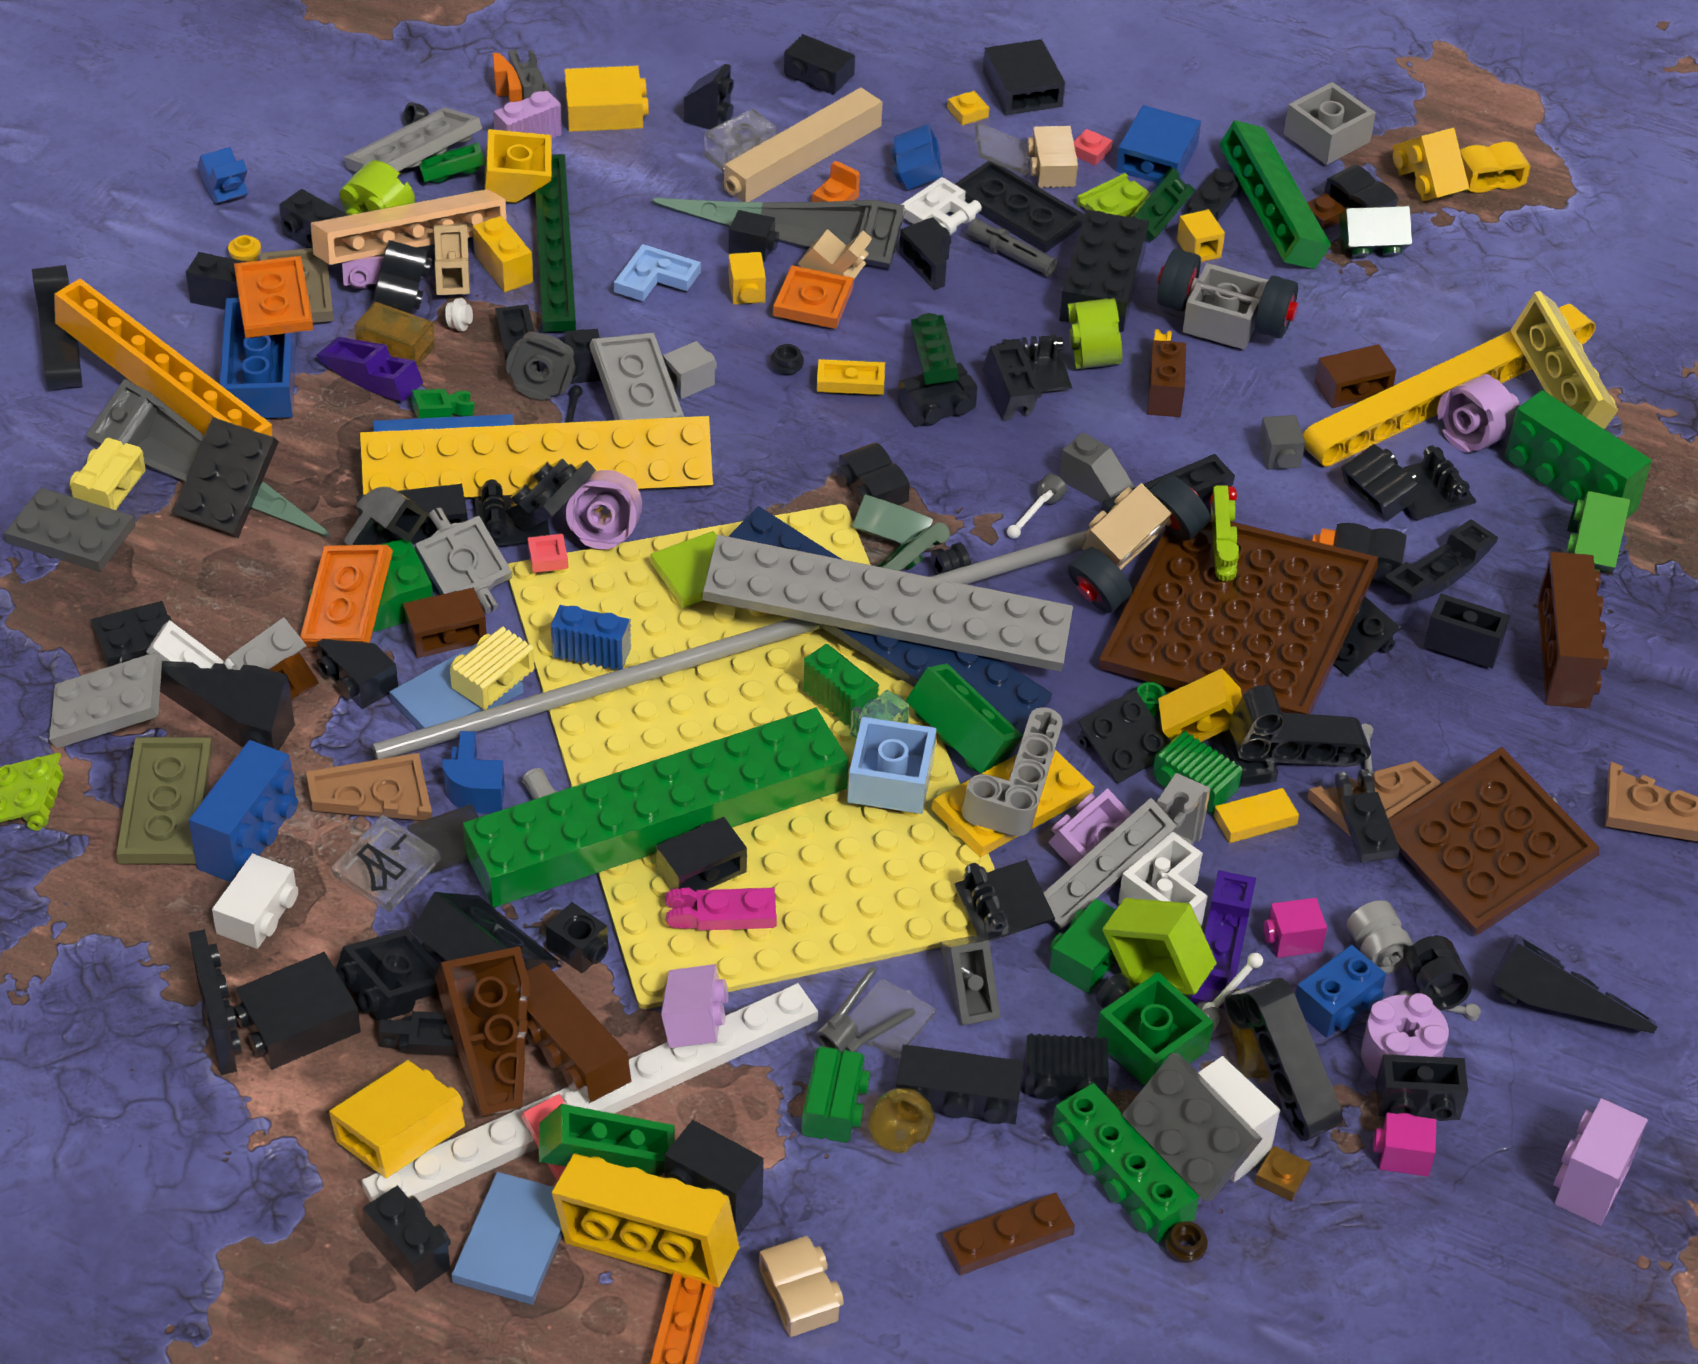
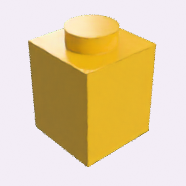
M1210 210L1181 215L1176 241L1182 250L1198 254L1201 257V262L1221 258L1225 232Z
M761 252L729 254V285L733 304L765 302L766 276Z

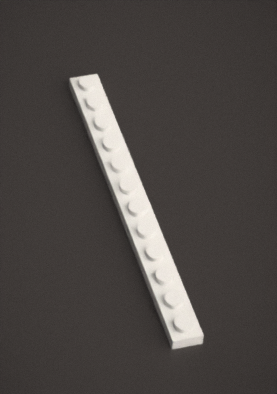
M797 983L726 1015L725 1025L719 1026L717 1042L669 1048L668 1042L629 1059L632 1082L591 1103L579 1091L573 1092L569 1087H566L519 1110H515L433 1147L387 1179L379 1173L362 1179L363 1190L370 1202L398 1185L408 1197L413 1195L422 1202L538 1149L521 1115L524 1111L559 1093L566 1105L617 1113L818 1021V1010Z

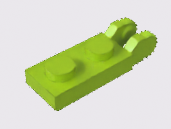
M1216 485L1213 490L1211 508L1215 574L1218 580L1227 582L1234 580V577H1236L1239 558L1237 527L1230 526V521H1235V500H1229L1228 486Z

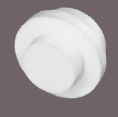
M456 298L454 302L447 303L445 315L449 328H456L457 331H466L468 325L473 320L471 306L463 298Z

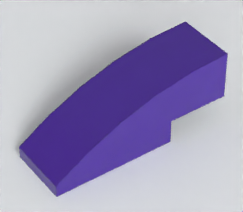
M337 337L317 354L320 362L340 376L386 398L403 402L412 394V390H416L423 384L415 360L390 356L388 348L384 344Z

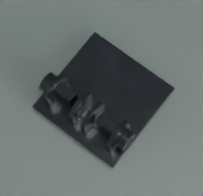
M1055 334L1040 336L1038 343L1036 336H1031L1030 345H1028L1026 337H1022L1021 341L1020 339H1002L1001 343H996V345L1022 343L1042 392L1072 389L1060 350H1063L1062 337H1056Z
M1428 446L1423 452V462L1403 467L1404 470L1407 468L1412 470L1420 482L1418 486L1420 498L1407 507L1416 521L1476 503V499L1469 491L1470 485L1459 476L1457 468L1454 467L1451 461L1446 460L1442 449L1439 447Z
M487 480L481 488L482 496L475 497L476 515L481 518L497 546L527 544L529 537L550 535L548 519L525 532L518 527L505 513L513 502L510 499L512 495H503L502 486L496 480Z
M1364 596L1334 665L1347 677L1350 676L1377 650H1383L1386 653L1391 651L1395 646L1393 635L1401 629L1400 626Z
M1136 689L1078 721L1082 729L1080 735L1077 736L1078 744L1083 749H1095L1116 784L1154 764L1155 755L1169 744L1168 739Z
M1027 859L990 872H986L985 868L979 866L978 863H971L965 867L964 880L955 883L957 892L977 935L988 939L989 942L1055 920V916Z

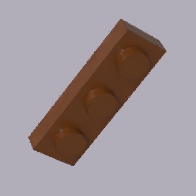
M1053 1193L942 1234V1244L959 1276L1073 1235L1075 1225L1057 1193Z

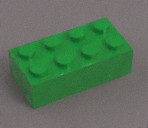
M1543 390L1516 409L1504 457L1572 503H1574L1575 497L1585 499L1588 491L1629 499L1630 504L1627 518L1638 510L1652 459Z

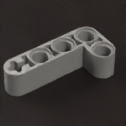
M1045 707L1036 708L1031 712L1009 781L985 774L975 775L970 778L961 811L963 817L968 822L1012 836H1023L1029 833L1060 735L1062 718L1059 713Z

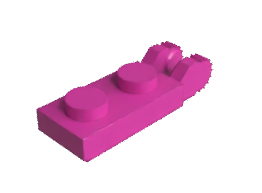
M676 888L668 891L665 895L666 905L672 908V910L667 912L666 922L667 925L673 928H698L699 931L776 927L775 888L696 890V892L690 888Z

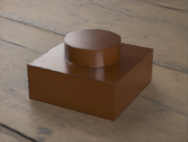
M1326 193L1307 202L1322 230L1339 223V215L1346 210Z

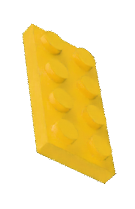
M1056 750L1031 829L1079 804L1089 794L1093 793L1094 786ZM1017 755L981 774L1009 781ZM968 780L934 798L931 809L979 857H982L1019 836H1012L974 825L963 817L961 811Z

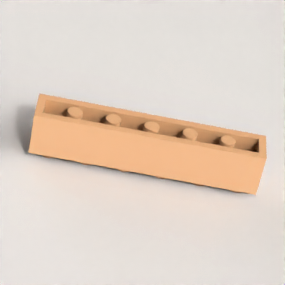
M486 189L312 222L313 254L331 265L382 255L385 253L388 240L413 247L435 244L434 225L467 224L468 237H473V225L501 215L507 221L505 198Z

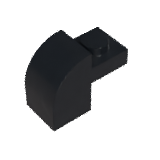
M379 487L373 489L357 503L356 506L363 510V512L344 539V542L348 545H381L387 543L393 533L410 542L429 515V512L393 488Z

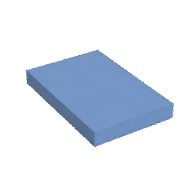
M477 644L389 691L392 703L419 730L485 710L451 688L450 667L457 656L468 654ZM519 680L517 685L514 684L512 689H509L507 693H504L502 697H499L487 709L503 705L524 693L523 683Z
M497 1172L453 1270L452 1283L533 1305L563 1235L551 1193L554 1187Z

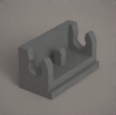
M516 49L508 51L509 62L515 69L521 83L522 100L531 97L533 93L538 91L545 92L548 90L551 93L548 83L544 81L539 68H537V58L531 49L528 52L529 60L526 63L519 62L520 58Z

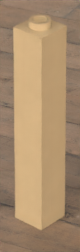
M862 87L724 164V189L742 202L754 200L881 127L883 101Z

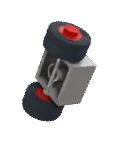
M1173 249L1165 266L1163 265L1159 272L1157 302L1163 307L1185 311L1184 333L1245 350L1254 330L1259 334L1282 339L1290 321L1294 322L1299 303L1296 302L1298 295L1297 282L1278 276H1271L1267 280L1206 263L1199 277L1201 257L1198 254L1180 249Z

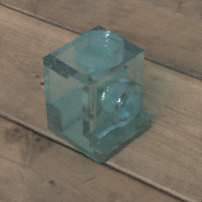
M889 690L884 691L876 699H870L863 709L858 706L852 709L850 735L857 739L862 717L908 723L909 704L899 695L893 694Z

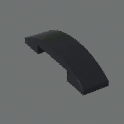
M1470 519L1450 532L1445 545L1413 566L1406 561L1385 575L1383 582L1409 600L1427 599L1445 590L1469 572L1497 543L1498 537Z

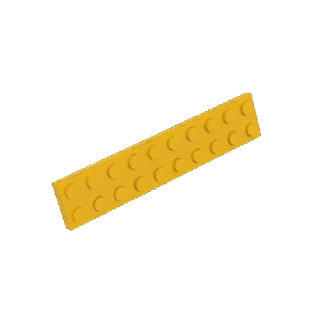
M709 416L360 432L363 495L379 487H390L396 491L462 483L464 498H475L482 496L481 488L490 479L496 480L502 486L503 495H513L522 485L526 484L529 487L533 483L535 478L532 474L542 464L548 461L552 465L562 458L568 465L572 463L575 467L587 460L596 471L612 470L622 473L636 482L638 490L713 486Z

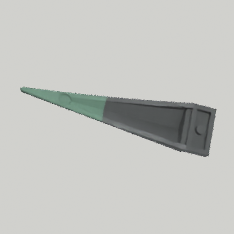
M670 198L652 199L656 206L727 227L731 226L738 210L775 217V231L779 232V242L808 250L827 229L846 246L863 230L872 238L865 248L869 254L863 261L868 265L891 269L905 214L904 205L878 200L731 202Z
M126 379L120 384L86 434L90 440L99 445L106 438L121 441L123 445L128 443L138 446L143 451L146 468L184 483L204 439V435L152 393ZM262 481L251 509L318 535L331 537L325 528Z

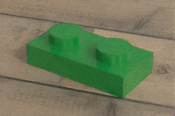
M478 142L424 158L419 165L425 182H441L449 178L451 174L458 172L472 173L478 170L480 166L486 165Z

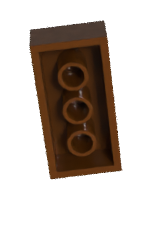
M1550 552L1537 598L1545 704L1549 706L1589 709L1593 695H1599L1600 672L1601 670H1606L1608 666L1609 651L1608 648H1603L1606 636V623L1600 621L1603 611V596L1597 595L1601 574L1600 570H1595L1593 555Z

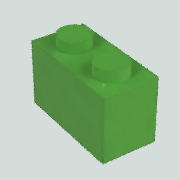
M1591 491L1587 492L1584 500L1578 499L1573 520L1580 522L1577 534L1570 533L1566 553L1593 555L1595 570L1612 573L1616 568L1630 500Z

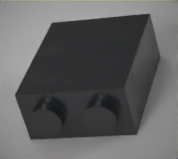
M1042 39L984 48L983 74L1005 116L1063 107L1065 81Z
M325 951L235 988L238 1005L233 1006L236 1020L241 1029L248 1027L251 1033L249 1041L257 1058L264 1056L271 1070L361 1032L358 1007Z

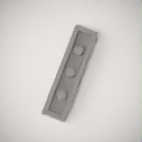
M1152 798L1146 801L1044 892V896L1055 916L1053 922L1060 930L1072 921L1078 910L1089 906L1095 898H1098L1115 883L1127 869L1177 827Z

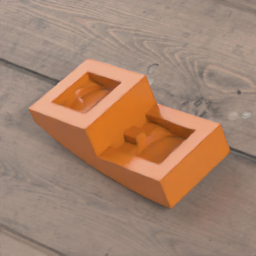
M492 53L496 97L508 96L509 102L521 101L522 88L515 69L500 53Z

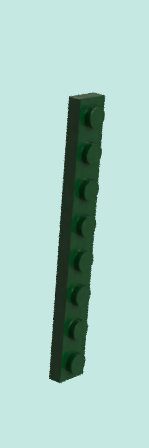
M551 154V181L535 191L543 332L575 331L576 317L565 154Z

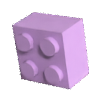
M1602 1098L1594 1113L1586 1110L1577 1129L1578 1135L1575 1140L1571 1139L1561 1161L1563 1164L1553 1186L1560 1188L1555 1205L1601 1226L1631 1167L1648 1119Z

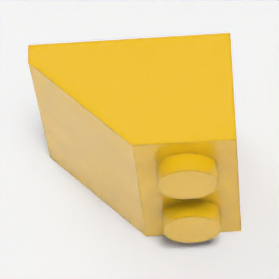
M488 129L484 190L488 189L505 198L506 202L516 203L551 181V135Z

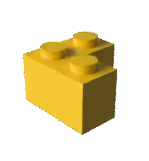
M1454 128L1392 145L1394 151L1393 162L1398 168L1399 175L1415 172V186L1422 202L1469 189Z

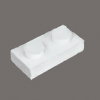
M170 620L162 626L146 651L148 654L155 652L161 661L194 662L200 668H211L214 663L222 664L224 662Z

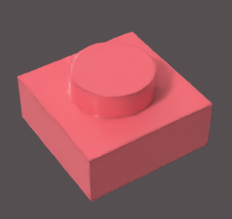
M1086 129L1074 140L1076 157L1096 166L1112 151L1113 140Z
M563 534L528 538V550L533 573L568 569V556Z

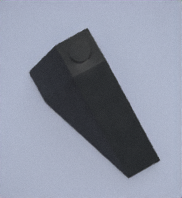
M162 661L160 692L241 747H244L251 740L279 751L295 726L288 675L255 665H243L240 670L227 669L225 664L214 663L211 668H200L194 662Z
M1516 933L1492 977L1493 984L1498 986L1495 992L1513 1004H1516L1520 999L1528 1005L1653 1034L1658 1028L1653 1019L1609 992L1605 994L1600 992L1599 987L1584 975L1574 971L1571 973L1565 971V966L1560 963L1559 959Z

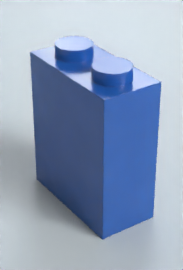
M1142 105L1119 146L1116 172L1126 173L1129 176L1159 183L1161 177L1174 167L1180 173L1179 178H1181L1198 146L1201 121Z

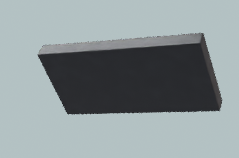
M991 159L955 183L956 186L966 191L965 202L969 204L976 200L981 204L982 209L978 214L1044 253L1080 229L1085 214Z

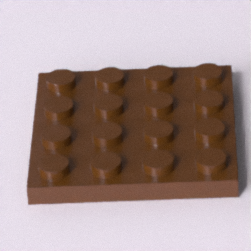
M1503 747L1492 752L1389 819L1400 848L1399 853L1475 936L1599 856V846Z

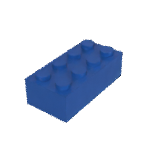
M226 298L220 385L263 418L293 417L297 332L245 338L239 298Z

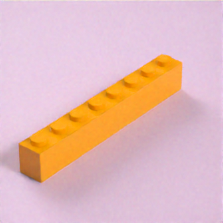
M81 278L54 293L55 323L132 383L152 393L204 436L212 417L272 436V424Z

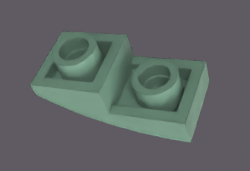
M864 495L852 528L884 541L886 539L902 545L916 532L931 526L933 519L885 500Z

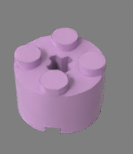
M1484 374L1444 393L1439 401L1437 414L1438 420L1443 418L1446 429L1442 430L1450 444L1462 452L1482 450L1507 438L1511 433L1516 409L1520 405L1518 398L1514 394L1509 393L1502 383L1490 375Z
M612 470L596 471L569 499L566 507L568 526L580 538L579 540L589 547L596 549L613 548L625 541L633 532L642 513V498L637 484L632 478ZM605 505L607 510L610 511L609 514L603 513V508L599 506Z
M1416 993L1412 996L1395 995L1375 1002L1368 1017L1361 1047V1059L1365 1068L1377 1079L1383 1054L1443 1057L1449 1035L1447 1021L1443 1014L1433 1005L1431 998L1421 993Z

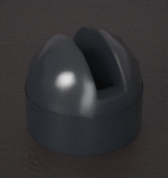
M408 103L403 112L405 126L430 115L429 111L421 104Z

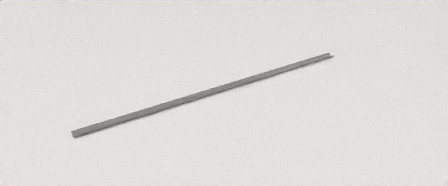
M1088 530L931 577L962 584L977 582L1083 550L1087 539L1084 534ZM795 618L787 619L372 744V750L376 760L399 756L460 737V731H482L811 632L822 627L810 621Z

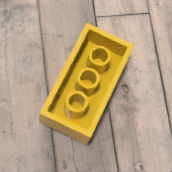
M574 1153L551 1192L564 1240L568 1245L672 1275L677 1273L682 1275L683 1278L690 1277L701 1281V1283L714 1285L717 1288L720 1287L740 1248L729 1196L723 1195L715 1189H701L684 1184L675 1178L665 1179L647 1174L639 1168H626L608 1163L599 1157H586Z

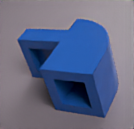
M231 147L200 155L197 167L206 190L215 204L249 194L244 183L248 170L243 159L236 161Z
M460 731L459 746H452L451 759H442L444 788L448 799L456 807L467 812L491 814L503 810L505 789L503 760H477L476 732Z

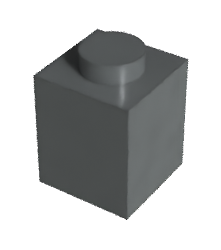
M1296 415L1263 417L1259 445L1267 470L1301 468L1305 441Z

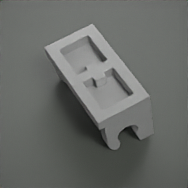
M1175 773L1157 800V804L1177 825L1172 832L1193 845L1195 841L1199 842L1202 838L1210 787Z

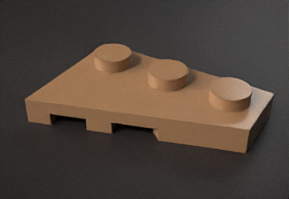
M419 753L306 772L313 811L433 821Z
M1416 760L1375 771L1373 776L1375 792L1379 793L1388 820L1442 785V782ZM1353 777L1349 778L1352 786V795L1361 794L1358 782ZM1322 786L1310 788L1307 799L1350 836L1339 806L1340 799L1336 786L1328 789H1323Z
M1612 761L1610 762L1607 775L1606 827L1698 842L1697 796L1682 790L1671 792L1654 785L1656 779L1643 774L1641 778H1637L1623 772V766Z

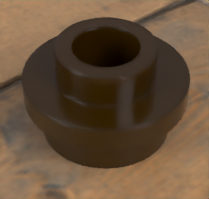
M1190 1221L1177 1223L1168 1231L1165 1239V1247L1169 1255L1175 1260L1184 1263L1200 1260L1205 1255L1208 1246V1240L1202 1228ZM1187 1242L1192 1246H1184L1180 1243Z

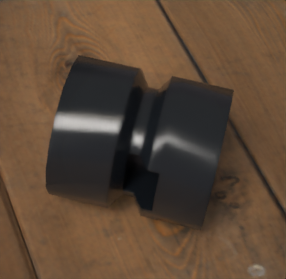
M1439 935L1428 936L1418 940L1410 947L1406 954L1405 962L1419 992L1430 997L1433 1005L1438 1010L1454 1008L1468 998L1472 990V982L1453 943L1448 938Z

